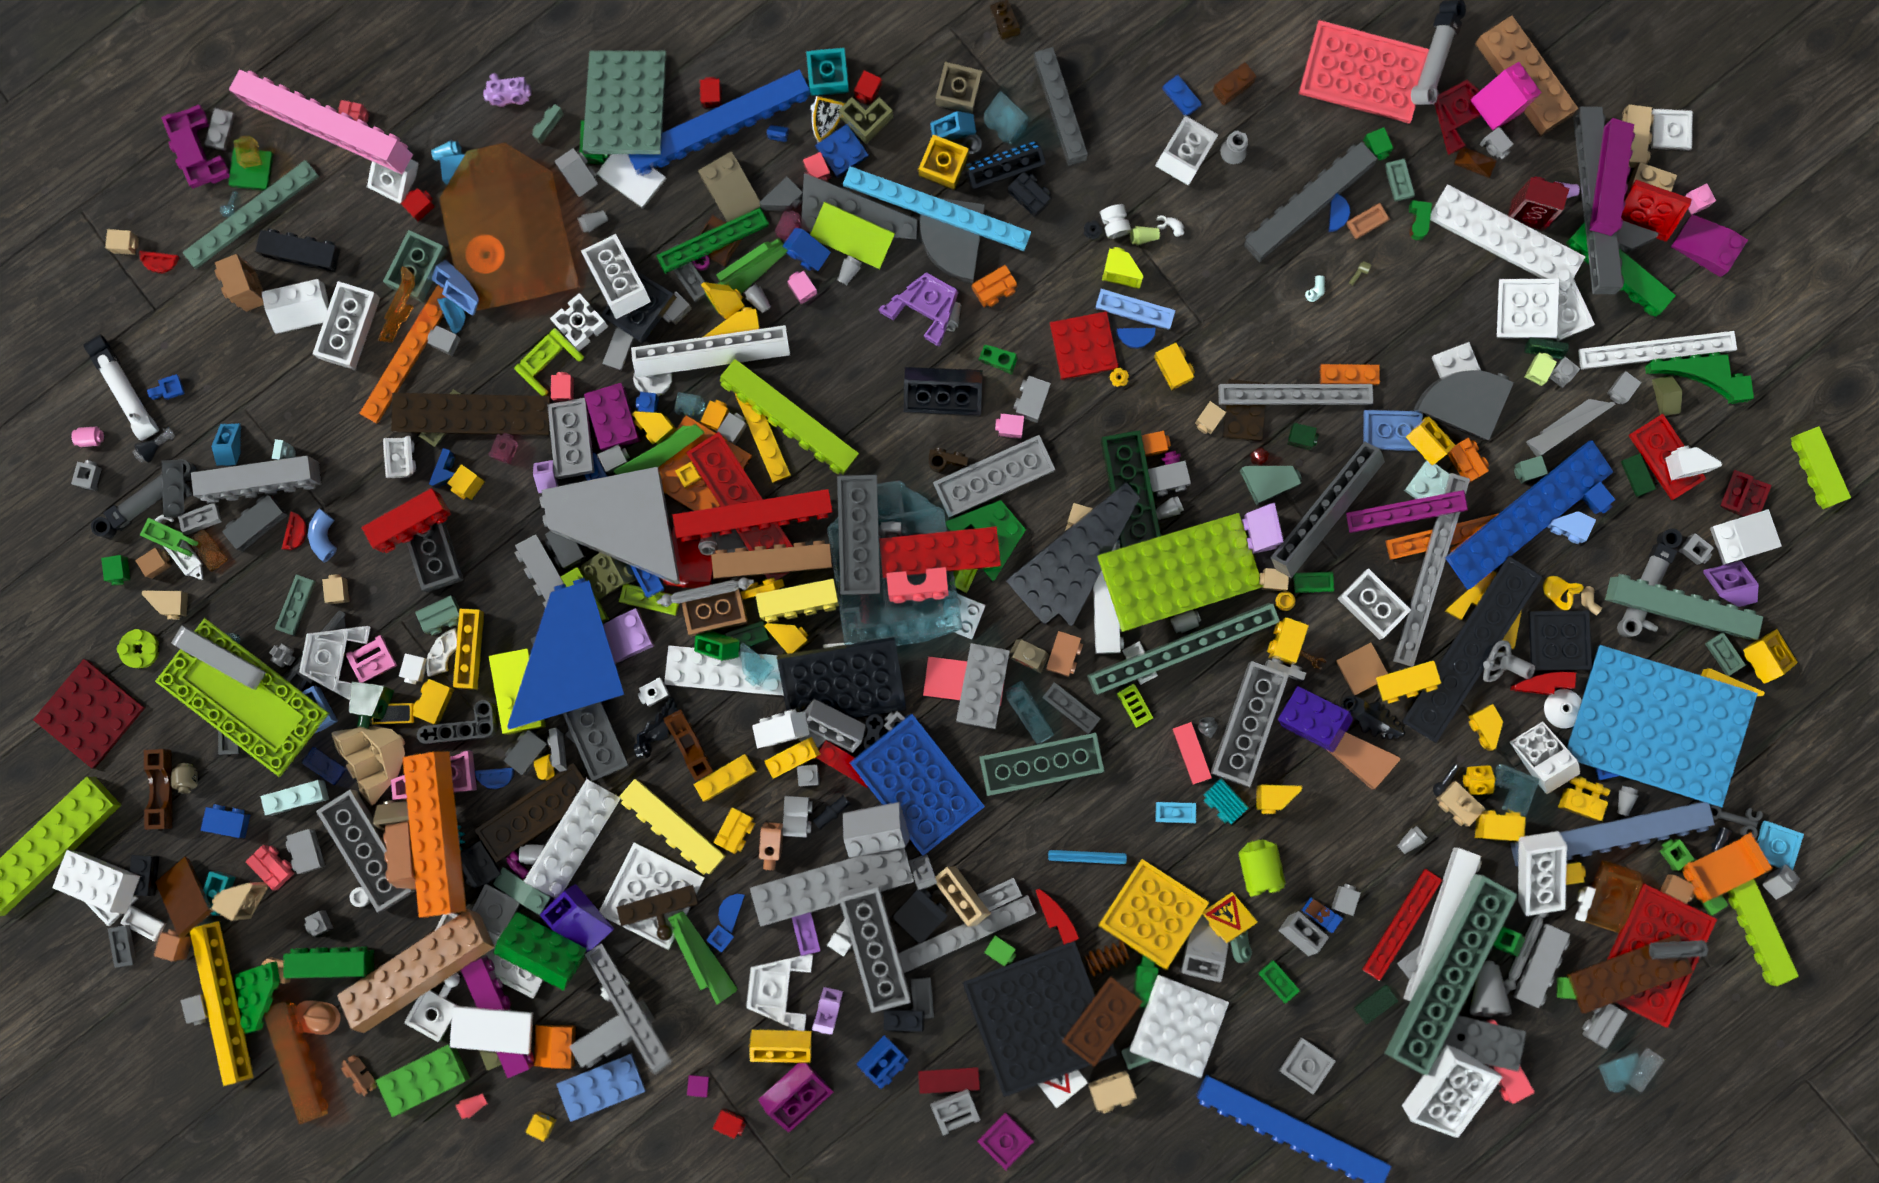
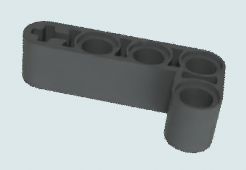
M480 700L474 706L475 721L423 726L418 730L417 738L424 744L491 738L497 733L495 705L490 701ZM484 704H487L489 706V711L487 714L483 715L481 713V707ZM488 723L491 730L488 734H484L483 726ZM466 726L471 728V733L468 736L463 734V729ZM450 728L451 736L446 739L443 734L444 730ZM428 732L437 734V736L424 737Z

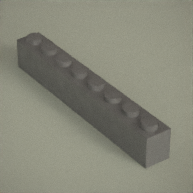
M1362 142L1357 146L1355 144L1346 151L1347 154L1343 158L1341 156L1332 163L1333 166L1329 170L1324 169L1317 176L1318 179L1316 181L1307 183L1302 193L1294 194L1289 199V204L1285 207L1283 205L1274 212L1275 215L1271 219L1266 218L1260 224V228L1257 231L1252 230L1247 234L1244 246L1259 262L1327 206L1336 196L1335 194L1340 195L1375 165L1377 157Z
M1364 441L1271 556L1277 571L1290 578L1294 576L1385 463L1380 448Z

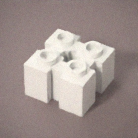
M579 293L568 302L569 309L564 311L561 308L550 318L563 334H566L565 336L578 351L591 342L588 339L589 336L594 333L597 337L608 327L595 310L590 313L593 310L592 307ZM580 320L582 324L578 325L576 322Z

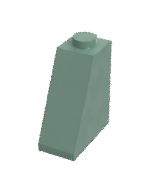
M1244 466L1240 470L1256 506L1298 487L1301 484L1300 480H1302L1300 472L1297 469L1295 470L1293 466Z

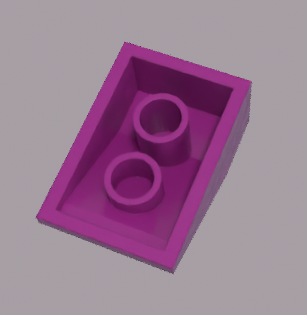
M1692 214L1671 247L1717 276L1722 277L1730 270L1748 239L1729 228Z

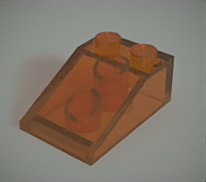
M1602 860L1592 888L1596 890L1585 922L1620 933L1626 924L1643 884L1641 872Z

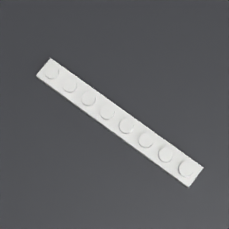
M1734 331L1584 348L1578 350L1581 369L1649 362L1659 358L1666 360L1678 356L1683 358L1698 354L1708 355L1717 352H1734L1737 350Z

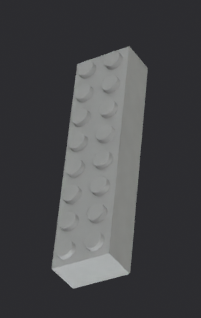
M905 847L840 861L750 888L761 927L840 904L839 896L841 892L878 882L880 890L884 891L912 883L914 878Z

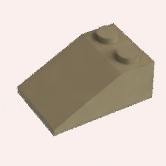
M732 151L698 170L700 177L727 222L760 208V201Z

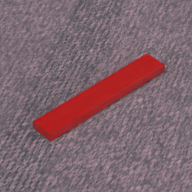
M1427 869L1423 870L1364 965L1363 971L1379 981L1382 979L1442 882L1441 878Z

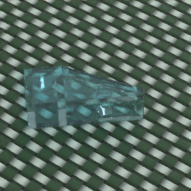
M1023 681L1005 690L1007 700L1037 745L1054 736L1053 731Z

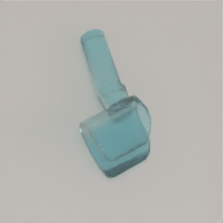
M233 191L228 205L220 206L222 216L230 217L234 214L233 205L238 192Z

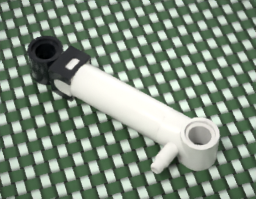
M99 334L84 343L83 346L86 352L91 357L90 359L96 369L105 378L130 421L131 428L137 438L143 441L159 432L155 421L148 415L119 365L121 363L112 351L106 338Z

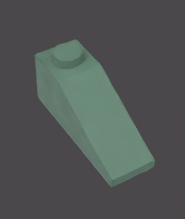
M504 867L500 871L501 875L493 883L494 886L539 915L553 900V897L524 882L525 879Z

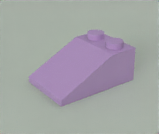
M1275 503L1244 515L1242 524L1244 530L1248 532L1249 538L1246 539L1252 554L1274 550L1283 543Z
M636 608L603 624L615 664L654 646L642 616Z

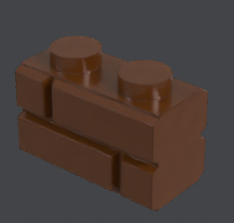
M1244 62L1238 69H1235L1216 83L1212 92L1222 105L1225 106L1253 85L1257 76L1247 63Z

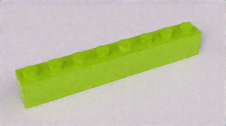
M736 359L732 361L720 376L721 386L727 391L732 390L737 394L736 397L741 402L749 403L757 414L766 416L771 425L779 426L787 437L795 438L799 441L798 444L804 450L809 449L814 453V457L820 462L825 461L829 464V468L834 473L844 475L858 457L859 453Z

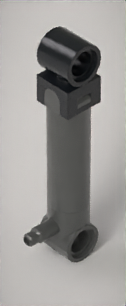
M178 459L183 461V467H187V471L183 474L184 494L190 497L192 492L185 481L192 480L191 473L196 472V467L184 459ZM162 474L118 506L113 505L103 514L106 518L98 517L94 519L91 524L92 532L97 536L109 539L115 536L117 530L122 531L132 524L131 520L163 498ZM106 523L107 529L105 532H102L101 528Z

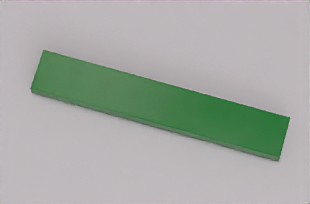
M758 208L656 255L666 274L769 226V223L761 208Z

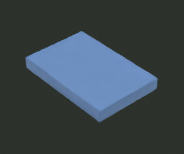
M1364 410L1363 443L1365 441L1381 450L1418 451L1406 436L1422 422L1423 414L1416 411Z

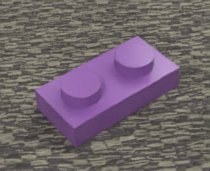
M809 912L792 917L801 956L821 951L812 913Z

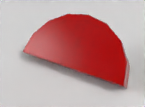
M140 251V259L144 266L155 273H166L172 270L179 260L178 255Z
M290 512L282 545L283 550H292L299 547L307 536L305 520L294 512Z

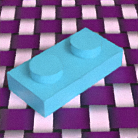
M1156 802L1155 822L1196 823V803Z

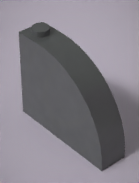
M939 198L984 214L985 204ZM921 214V238L930 260L949 277L973 284L980 235Z
M1478 370L1451 373L1435 381L1423 392L1414 407V411L1479 439L1490 440L1514 382L1509 381V377L1501 373L1495 375Z

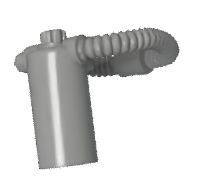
M1505 640L1499 641L1494 645L1492 653L1489 655L1490 657L1483 663L1485 668L1483 680L1485 682L1497 680L1506 669L1526 679H1530L1535 672V665L1512 655L1511 645ZM1500 647H1505L1504 652H1498ZM1497 657H1499L1500 664H1494ZM1499 669L1497 673H1495L1492 676H1489L1490 670L1494 671Z

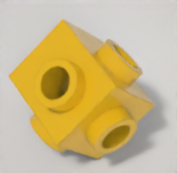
M1491 766L1467 767L1466 775H1463V785L1467 787L1469 794H1493L1495 777Z

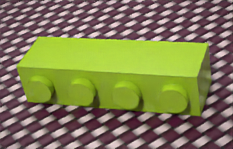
M1820 426L1792 437V448L1798 453L1800 466L1806 471L1809 486L1814 489L1817 504L1822 509L1850 499L1851 496Z

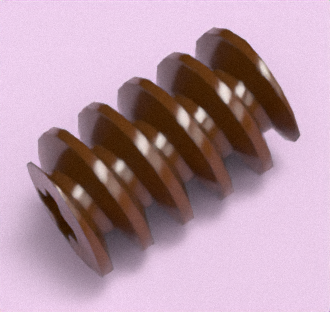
M1121 940L1119 941V947L1115 943H1111V950L1104 946V952L1097 948L1096 955L1089 951V958L1086 957L1094 977L1096 976L1097 969L1103 974L1104 967L1111 971V964L1117 969L1119 962L1125 966L1126 959L1129 960L1126 948Z

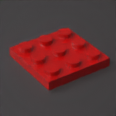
M1635 180L1624 198L1625 208L1621 218L1625 222L1657 232L1658 236L1656 238L1667 242L1690 207L1692 199Z
M1107 311L1050 322L1061 380L1118 368Z

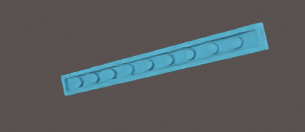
M849 167L843 182L844 187L1025 251L1031 235V231L853 167Z

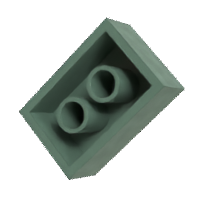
M408 230L383 282L389 288L423 303L434 282L432 278L435 267L444 261L448 251L443 245Z

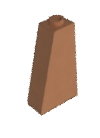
M1349 733L1344 734L1334 753L1327 750L1370 789H1375L1401 760L1398 756Z

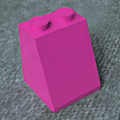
M1517 62L1499 74L1476 94L1471 101L1490 128L1495 130L1519 116L1542 92L1520 62Z

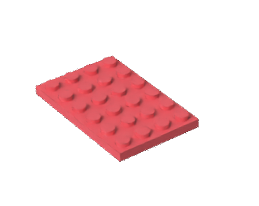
M1319 20L1299 94L1410 124L1415 109V104L1411 100V90L1414 86L1418 85L1429 49Z

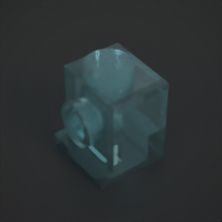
M678 392L674 410L677 415H681V411L687 416L704 413L705 402H703L701 396Z

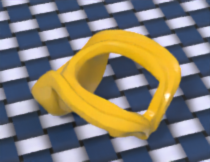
M1557 576L1547 577L1543 584L1545 595L1561 610H1569L1573 604V595L1579 594L1584 589V586L1581 584L1568 583ZM1568 590L1567 603L1562 602L1561 597Z

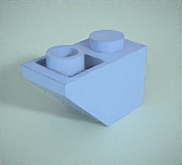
M1578 511L1552 520L1551 524L1547 527L1550 528L1552 533L1556 535L1563 534L1568 537L1569 541L1579 544L1587 541L1596 519Z

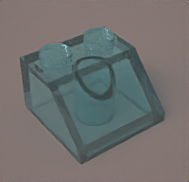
M1000 91L984 112V122L990 129L994 128L998 132V136L1003 142L1007 141L1011 145L1027 130L1028 117Z

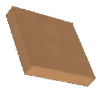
M1372 643L1336 660L1354 695L1376 685L1377 677L1388 674Z

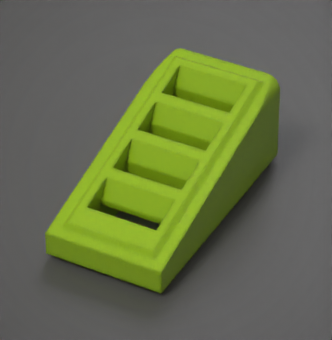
M1135 684L1117 693L1118 698L1136 728L1153 719ZM1131 692L1135 694L1126 700L1124 698V696ZM1137 698L1139 702L1129 707L1128 703ZM1141 705L1143 709L1133 714L1131 710ZM1145 712L1146 716L1137 721L1135 717Z

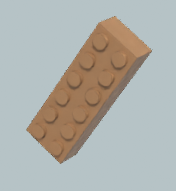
M1510 16L1479 37L1476 45L1497 75L1515 63L1520 62L1542 92L1523 111L1540 136L1573 116L1578 110L1576 104L1513 16Z

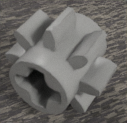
M282 643L279 647L274 645L269 652L273 656L270 660L282 668L285 664L291 666L295 660V657L292 656L294 650Z

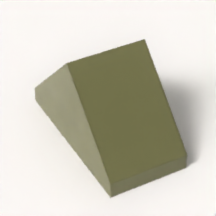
M1673 376L1652 379L1660 415L1680 414L1682 389Z

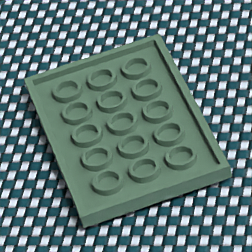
M589 51L583 136L584 154H661L666 51Z

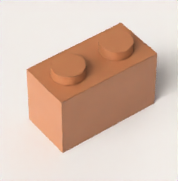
M1058 631L1046 670L1066 677L1070 673L1074 674L1077 665L1074 659L1076 654L1080 655L1083 646L1080 643L1081 638Z
M169 929L168 932H161L154 956L170 961L187 959L192 942L191 935L187 934L182 938L178 936L176 930Z

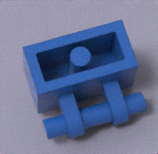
M884 1035L856 1065L882 1089L886 1084L889 1085L892 1082V1078L899 1071L905 1068L904 1065L909 1059Z

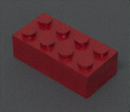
M1531 177L1512 199L1508 216L1528 227L1544 231L1564 210L1570 188L1564 187L1565 185L1559 182H1547L1542 177Z

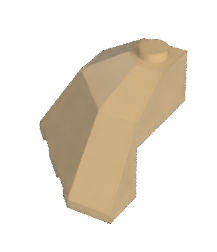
M369 726V729L354 728L332 732L335 747L339 755L348 761L349 764L346 767L351 777L357 779L361 795L371 805L375 804L390 786L391 780L399 775L405 755L403 737L400 734L397 735L392 729Z

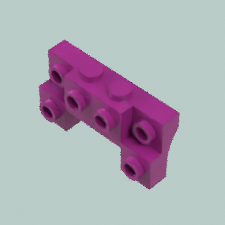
M200 105L161 117L171 140L168 142L169 146L178 157L175 159L179 169L183 170L187 182L192 189L208 182L214 184L230 177L227 165L221 156L209 161L207 160L196 131L210 124Z

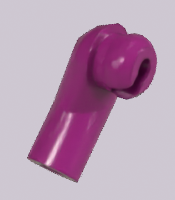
M512 852L510 856H507L506 861L519 877L525 879L529 871L518 862L519 854Z

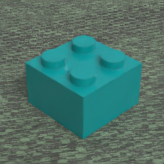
M845 48L806 51L811 96L849 92Z

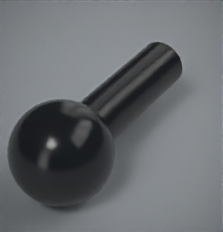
M1454 763L1442 782H1437L1433 786V793L1437 797L1448 788L1461 769L1460 766Z

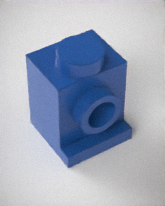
M640 392L639 397L636 399L637 412L657 413L659 402L657 394Z

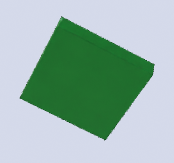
M234 148L228 185L230 187L258 190L269 188L273 153L270 151Z

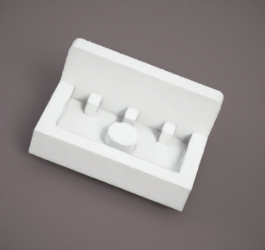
M411 437L384 438L386 478H404L413 475V472L416 470L415 460H412L414 442L411 441Z

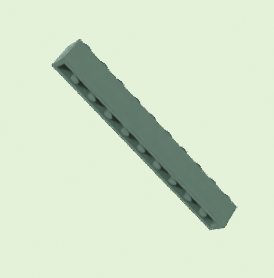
M1267 603L1087 676L1093 692L1100 694L1279 623V618L1274 605Z

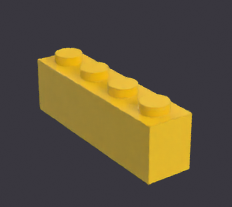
M460 609L453 680L454 688L478 690L484 612L481 610Z

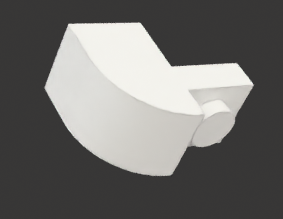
M845 920L827 945L843 957L852 945Z

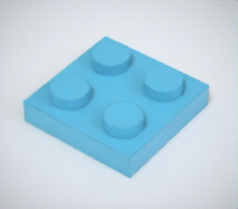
M1763 821L1757 844L1771 866L1780 868L1786 864L1793 870L1804 834Z

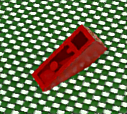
M825 740L819 750L820 755L816 758L868 788L867 784L849 763L854 757Z

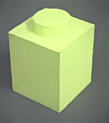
M1539 353L1533 359L1525 378L1542 386L1547 382L1557 362L1549 354Z

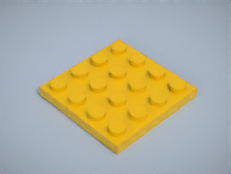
M1141 859L1099 923V926L1167 970L1209 902Z

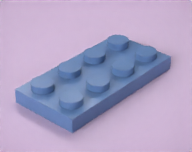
M632 1053L556 1084L570 1122L646 1091Z

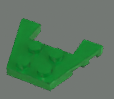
M1001 500L944 523L950 531L965 530L970 525L975 529L997 527L1001 566L982 568L992 581L996 580L1026 531Z

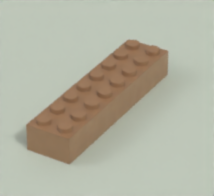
M467 909L338 994L337 996L350 1028L361 1033L367 1032L493 949L494 944L480 914Z

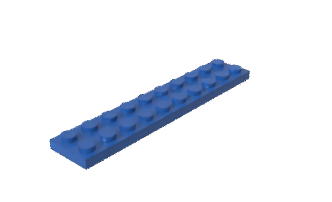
M1588 441L1445 557L1466 589H1471L1501 565L1508 556H1512L1551 524L1552 520L1557 519L1584 497V494L1598 482H1602L1611 475L1613 470L1594 442Z

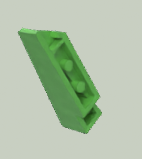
M777 238L772 243L768 241L761 244L716 275L719 280L718 284L728 285L733 290L737 289L742 294L787 252L782 247L784 244L780 238Z
M697 424L682 426L654 448L615 469L614 473L619 475L659 467L705 432Z
M681 911L669 917L668 919L673 927V934L700 990L709 987L716 1004L737 991L736 986L686 914Z

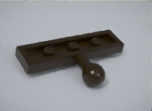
M689 885L616 907L622 927L656 917L659 926L656 932L657 937L660 940L666 941L671 938L673 932L671 927L666 924L664 914L695 906L699 903L694 885Z

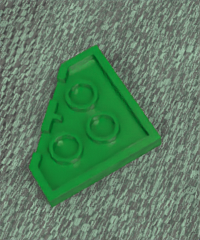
M269 962L234 975L238 998L237 1004L241 1019L240 1025L243 1028L244 1034L261 1030L264 1022L262 1019L264 1013L269 1011L273 1001L271 995L280 983L277 962Z

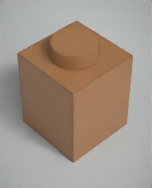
M158 548L152 549L135 560L145 577L151 579L172 567L169 562L171 559L168 553Z
M1667 875L1660 892L1686 904L1693 899L1695 894L1694 886L1691 883L1675 875Z

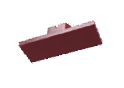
M978 1067L918 1071L920 1094L955 1092L966 1089L968 1091L980 1090Z

